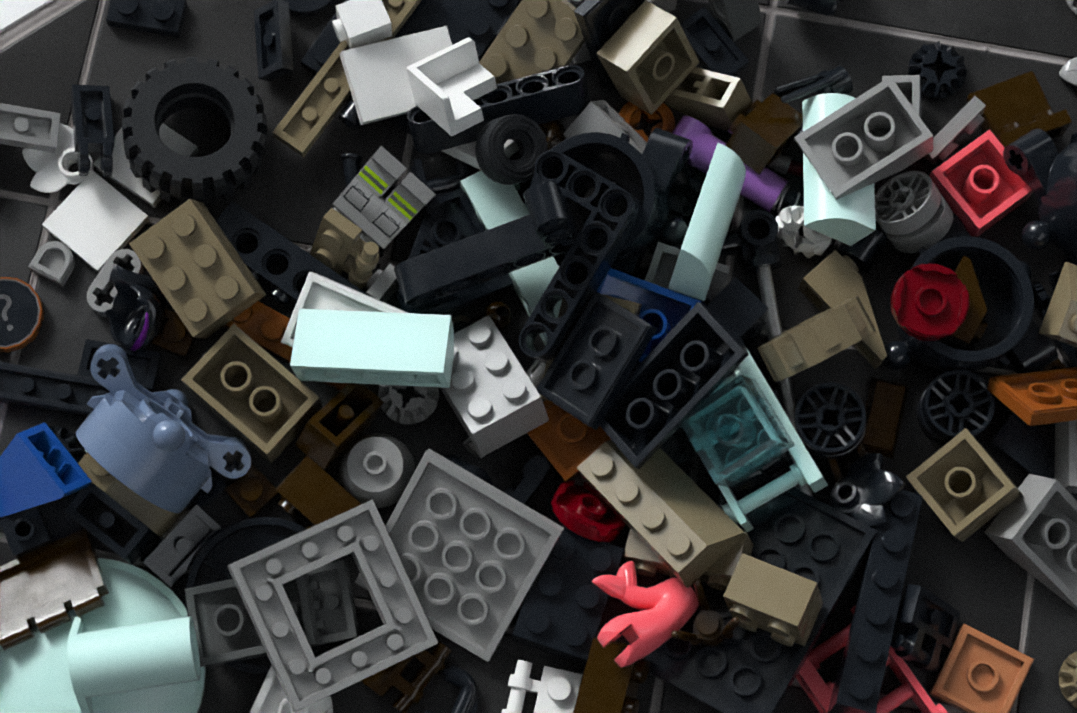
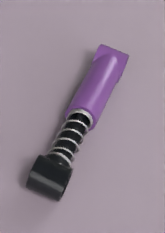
M683 116L672 131L676 135L692 140V152L687 164L706 175L717 143L727 144L713 136L705 124L690 116ZM744 163L746 177L740 193L741 196L769 213L772 209L775 210L776 208L779 214L782 209L788 206L804 207V198L800 197L801 193L795 194L790 191V186H787L789 183L787 179L768 168L759 175ZM876 227V231L852 246L833 238L830 245L833 244L841 256L847 255L857 265L859 272L867 273L887 244L888 238Z

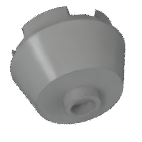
M383 433L366 434L354 440L343 452L338 468L341 486L361 504L373 499L376 508H384L397 503L415 472L414 459L407 446L399 439Z

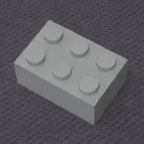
M489 315L454 334V358L450 388H439L481 457L549 421L540 394Z

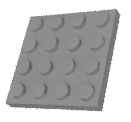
M431 449L425 451L385 525L431 628L487 662L495 653L522 605L525 596L564 530L562 526ZM359 573L355 583L368 590Z

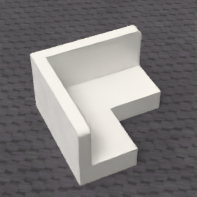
M468 37L406 67L415 104L450 136H454L484 121L481 107L473 100L497 89L495 76L480 65L475 42Z

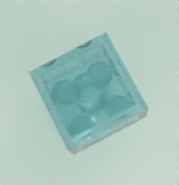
M739 375L711 394L681 425L715 484L730 488L795 446L757 381L744 375Z

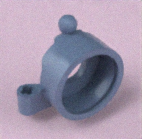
M107 344L96 350L91 361L90 371L93 378L110 392L105 395L92 396L87 402V405L92 407L93 411L77 429L76 436L84 449L112 476L154 505L173 513H181L200 489L206 493L211 490L212 476L210 466L223 476L234 479L242 477L248 472L251 467V450L245 440L239 437L210 435L193 424L191 409L188 407V400L183 392L177 389L150 392L136 381L126 352L121 347ZM112 357L117 360L115 367L118 370L110 368L107 372L102 369L103 361L100 359L108 361ZM235 451L240 452V463H237L235 460L232 464L227 463V452H230L232 455Z

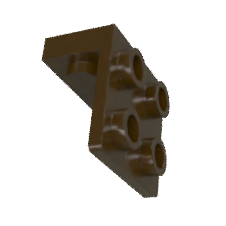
M1033 71L970 93L966 98L967 102H969L976 96L986 105L985 111L981 115L985 119L979 127L981 133L984 134L990 129L1004 147L1033 129H1041L1052 140L1062 137L1072 123L1067 109L1053 113Z

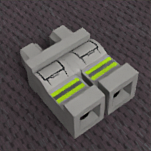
M382 146L379 147L332 205L334 210L362 229L360 235L362 240L366 243L374 242L379 248L385 249L436 194L414 174L409 172L386 198H383V194L407 168Z

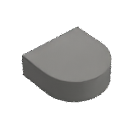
M51 241L38 249L28 267L31 271L63 287L75 267V257L66 244L59 241Z

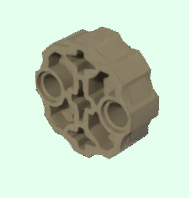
M856 296L784 331L760 345L757 349L773 380L776 382L828 359L861 341L866 336L875 332L876 329L859 297Z

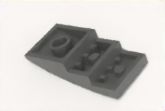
M342 559L330 562L282 584L310 647L351 640L360 636L347 560ZM233 579L184 589L188 615L192 617L196 630L200 667L268 656Z

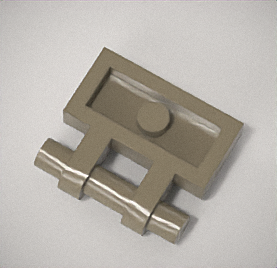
M331 208L322 218L310 255L339 275L345 271L349 274L348 279L350 283L362 290L366 287L367 282L372 276V270L376 268L379 261V247L374 242L366 243L360 238L362 229Z

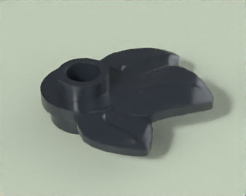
M870 453L852 463L846 478L840 479L833 485L829 500L832 507L846 515H852L854 519L869 527H876L887 523V515L883 504L895 497L905 486V483L892 472L882 470V454ZM853 490L852 495L848 499H842L848 491Z

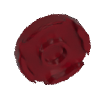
M920 264L907 271L896 282L891 295V312L898 326L909 336L923 341H939L952 335L966 319L970 305L969 292L965 284L963 285L961 280L957 278L958 275L947 267L939 264Z
M575 480L560 484L551 504L553 512L561 523L574 533L597 542H610L619 537L625 523L586 482H584L583 486L574 485Z

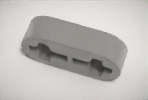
M119 249L115 251L87 291V302L92 311L97 315L107 317L105 311L112 309L115 296L118 293L114 284L109 280L111 270L116 264L118 265L120 262L126 264L131 260V265L134 268L132 272L144 273V266L133 250ZM113 285L114 287L110 292L113 302L111 304L104 302L99 306L100 302L97 299V295L99 293L107 294Z

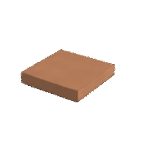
M962 624L929 694L965 713H1010L1034 659L966 624Z

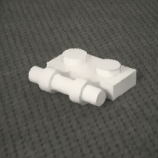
M517 660L515 673L510 674L508 687H511L507 708L502 709L501 713H521L526 691L538 694L534 713H573L582 674L544 666L541 681L529 678L533 663Z

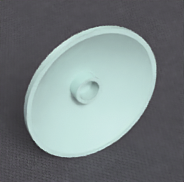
M98 558L109 594L102 596L104 606L80 617L76 615L73 609L69 611L71 621L42 634L36 626L33 628L34 638L7 650H4L0 644V713H198L202 703L206 667H200L196 630L192 617L188 616L187 608L176 594L158 578L134 565L121 561Z

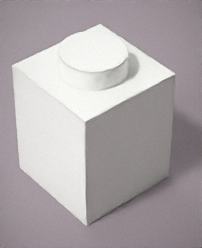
M349 0L335 6L337 19L333 20L332 24L340 42L346 40L349 49L373 44L392 36L391 21L382 0Z

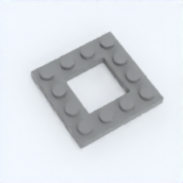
M373 499L227 566L293 712H297L438 644ZM351 553L384 625L315 657L282 584Z

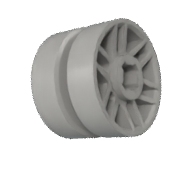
M908 171L896 175L884 183L875 193L876 222L892 245L900 252L917 253L923 246L925 249L930 248L947 234L952 225L953 211L929 175L924 172Z

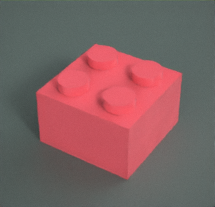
M990 129L935 168L929 175L951 207L953 213L962 221L971 237L981 235L1026 202L1033 193L1032 188L1019 175L1013 173L1008 168L1003 157L1005 147Z

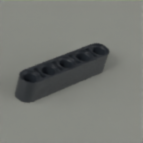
M569 65L496 84L497 89L473 100L481 107L484 121L454 136H450L424 111L415 106L407 114L415 149L418 152L428 154L475 142L478 134L487 123L496 118L511 114L526 116L538 125L580 114L590 103L585 71L579 66Z

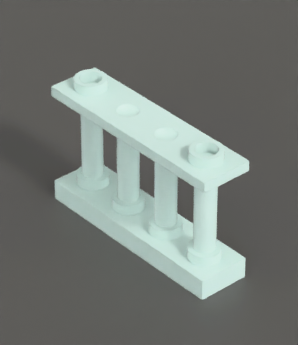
M749 351V355L734 370V374L728 376L691 416L740 387L744 389L749 386L752 387L758 397L751 401L753 405L703 435H700L690 417L680 426L684 425L727 501L726 504L722 505L724 512L736 524L740 523L746 532L754 529L746 514L797 484H800L802 487L808 483L814 493L828 486ZM768 418L771 419L776 431L770 433L772 436L770 439L724 466L718 467L709 448L759 419H762V421ZM789 450L796 462L789 466L790 471L739 501L737 500L727 481L778 451H781L783 454Z

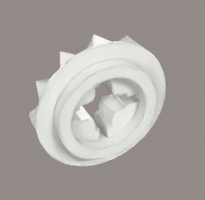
M788 206L782 209L776 217L778 224L776 236L783 239L782 247L790 246L794 250L795 255L802 252L807 258L812 257L814 254L821 256L829 247L832 238L804 226L803 206ZM803 226L804 237L799 235L798 229Z

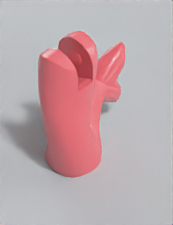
M633 561L624 563L619 568L616 576L609 574L600 575L592 580V583L605 594L620 599L632 608L643 610L613 618L602 627L597 636L603 648L616 641L621 635L630 643L614 659L620 668L637 662L663 645L672 637V631H679L696 613L699 607L697 595L692 587L687 588L678 578L672 577L649 588L639 587Z

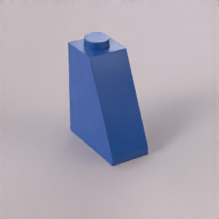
M45 422L17 433L0 456V518L61 499L88 487L92 482Z

